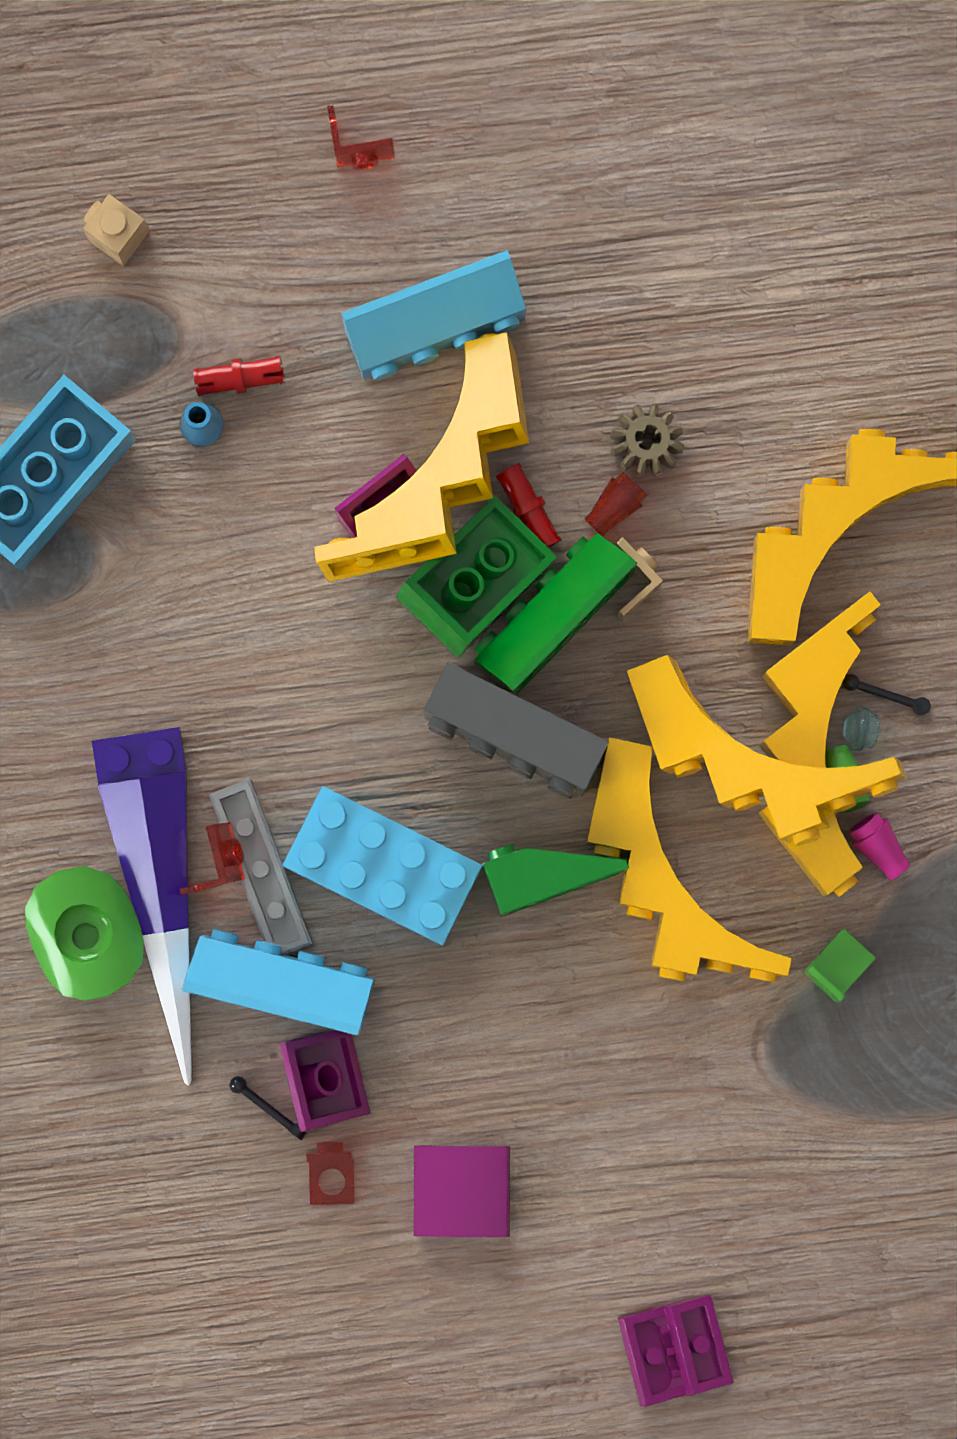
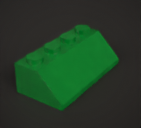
M598 533L589 541L584 536L580 538L566 553L570 561L559 572L551 568L535 585L540 592L529 603L521 599L505 616L509 624L498 635L490 631L474 648L479 654L474 659V665L497 687L517 696L633 576L637 562Z

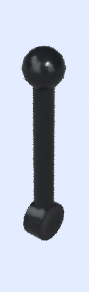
M847 674L842 682L843 687L848 691L858 689L911 707L917 715H925L931 708L929 700L924 697L915 700L861 682L854 674Z
M236 1076L231 1079L229 1087L233 1093H242L288 1129L294 1136L303 1140L307 1133L305 1131L300 1132L298 1125L248 1088L243 1077Z

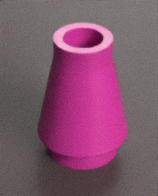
M874 812L850 829L849 834L853 838L852 845L884 872L889 880L896 878L909 868L910 863L904 856L888 818L882 819L878 812Z

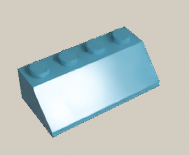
M508 250L342 312L341 314L345 334L363 380L373 377L374 381H380L397 374V367L413 361L415 366L423 365L439 357L438 351L452 346L456 350L465 349L464 342L478 339L480 335L494 330L496 334L508 333L521 325L519 321L525 319L526 307Z
M213 929L211 936L204 934L199 937L182 991L357 1036L362 1031L375 982L374 977L366 976L367 967L348 962H342L340 969L323 965L324 956L305 951H299L297 958L281 955V945L262 940H256L254 947L237 943L239 935L218 929Z

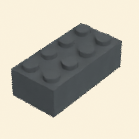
M448 662L423 710L424 718L429 721V730L449 740H452L455 734L469 740L468 749L490 760H492L494 754H497L509 760L508 769L528 779H532L534 773L550 780L547 788L569 799L572 798L574 793L583 796L609 741Z

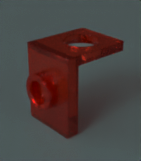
M334 105L327 106L337 168L352 165L353 169L357 170L369 169L377 166L378 161L395 158L392 138L340 146Z
M231 822L206 826L218 879L179 889L181 895L245 880L241 866L244 859L243 850L240 842L234 837Z
M317 1142V1151H308L306 1153V1162H309L310 1204H353L355 1202L354 1150H344L343 1142ZM327 1169H337L345 1178L343 1190L336 1195H328L320 1189L319 1177Z

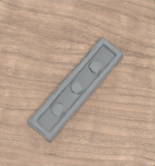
M248 779L209 794L263 940L281 945V955H286L312 945L311 936L286 870L282 866V859L252 780Z

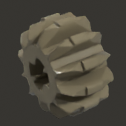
M656 404L651 405L648 416H644L640 405L633 406L634 420L625 414H621L618 417V422L623 429H612L610 434L611 439L621 442L612 447V456L627 455L623 459L620 468L626 471L635 463L638 465L636 477L639 479L643 478L646 467L649 466L655 478L661 477L662 468L660 462L666 467L673 469L677 461L670 453L680 454L684 450V444L673 440L683 434L682 426L668 428L667 426L672 422L674 414L669 411L662 419L657 418L659 409ZM644 433H650L654 435L652 441L658 440L659 444H652L650 450H644L641 448L642 441L636 443L635 439H642Z

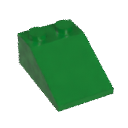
M496 496L454 534L456 554L427 560L404 582L396 596L457 658L464 654L557 559V556Z
M514 844L489 852L488 857L490 861L483 863V870L500 917L619 875L629 869L626 859L530 848L516 851Z

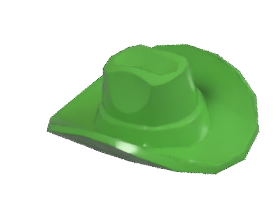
M87 866L58 870L35 886L25 907L26 929L36 958L50 984L63 996L85 1001L110 996L127 985L142 965L144 941L135 910L123 887L110 874Z

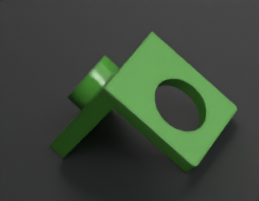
M841 929L803 973L834 1002H842L845 998L843 994L876 958L848 931Z

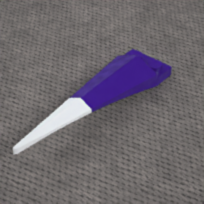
M180 727L93 740L91 742L99 792L131 902L141 927L145 950L183 1080L189 1086L192 1081L190 993L182 991L189 969L187 767Z

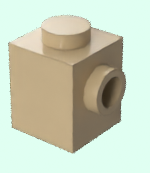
M110 194L102 203L100 201L95 202L86 213L83 221L86 224L83 230L89 242L123 266H125L149 233L144 218Z

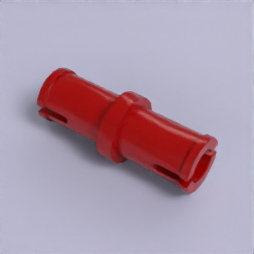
M281 356L242 362V359L238 358L232 359V364L202 369L194 368L195 385L198 384V387H196L197 395L199 397L205 394L236 390L237 394L246 393L247 388L277 383L284 384L285 377L284 369L281 368Z
M520 463L509 467L495 476L501 483L514 508L512 513L548 548L562 540L556 533L543 508L546 504L543 497H537Z

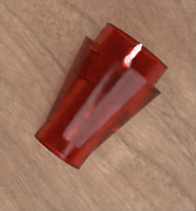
M622 471L616 479L613 476L610 478L591 512L584 520L601 536H604L610 529L642 508L644 505L641 502L648 494Z

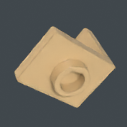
M622 537L615 546L637 562L635 573L646 583L647 587L619 611L617 617L621 621L651 596L663 582L654 572L658 566L653 558L641 547L635 551Z

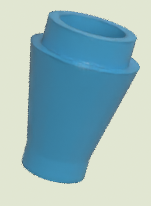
M194 402L188 405L182 414L180 430L183 437L189 443L197 446H207L214 443L220 437L223 431V418L214 406ZM205 414L206 418L202 423L195 424L192 422L196 419V415Z

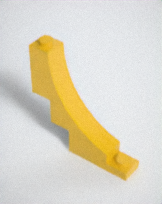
M507 332L485 334L478 339L464 342L465 373L458 406L442 440L420 469L394 493L377 505L355 516L356 538H337L328 544L314 547L316 563L328 582L456 554L450 508L492 499L493 494L487 453L529 443L517 354Z
M870 591L763 674L762 678L794 717L760 744L769 757L788 764L826 769V735L830 714L847 671L861 651L847 632L851 630L855 636L863 632L876 621L872 613L881 605ZM768 806L758 813L823 897L829 895L832 891L837 897H840L859 882L854 874L861 870L863 866L850 849L839 828L835 813L831 814L830 809L824 810L829 828L819 831V839L800 846H795L793 841L787 843L779 839Z

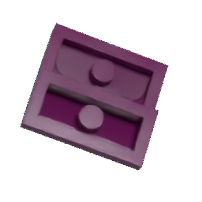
M414 1146V1236L510 1237V1146Z
M711 1295L699 1296L618 1318L640 1406L647 1407L683 1395H695L734 1383Z

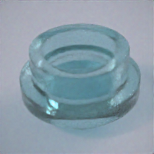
M858 707L853 714H849L846 717L843 736L848 741L851 750L862 751L864 748L871 749L875 746L880 730L878 715L870 713L868 708Z

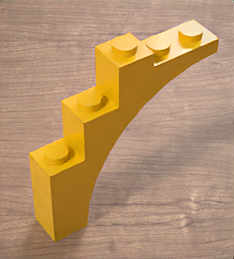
M861 429L858 435L852 434L847 442L844 486H838L837 479L813 478L812 484H804L801 489L798 535H791L790 528L766 527L765 533H757L754 538L748 643L792 646L796 641L801 606L812 576L833 544L849 527L880 506L907 494L937 487L957 486V452L945 453V458L928 457V452L925 450L905 449L901 451V455H895L896 437H885V431Z
M665 655L627 670L660 769L670 775L675 773L676 777L679 778L700 771L702 769L700 763L705 762L719 803L727 808L734 807L736 812L757 806L761 803L759 797L764 795L779 839L787 843L793 841L795 846H800L819 839V831L829 828L824 810L830 809L831 814L845 811L856 805L855 798L872 793L873 798L890 794L899 789L898 782L907 779L902 762L895 757L862 766L824 769L788 764L756 753L733 739L710 718L691 692L678 662L670 656Z
M609 737L586 844L595 846L593 854L619 859L621 852L629 853L627 859L629 869L624 874L618 905L627 907L626 915L652 920L653 913L661 914L650 966L660 968L659 977L685 982L686 974L697 975L700 959L707 960L706 969L732 974L733 966L751 970L749 978L771 983L776 982L777 975L788 976L792 958L758 948L727 931L697 905L678 881L661 848L652 817L649 777L653 747Z

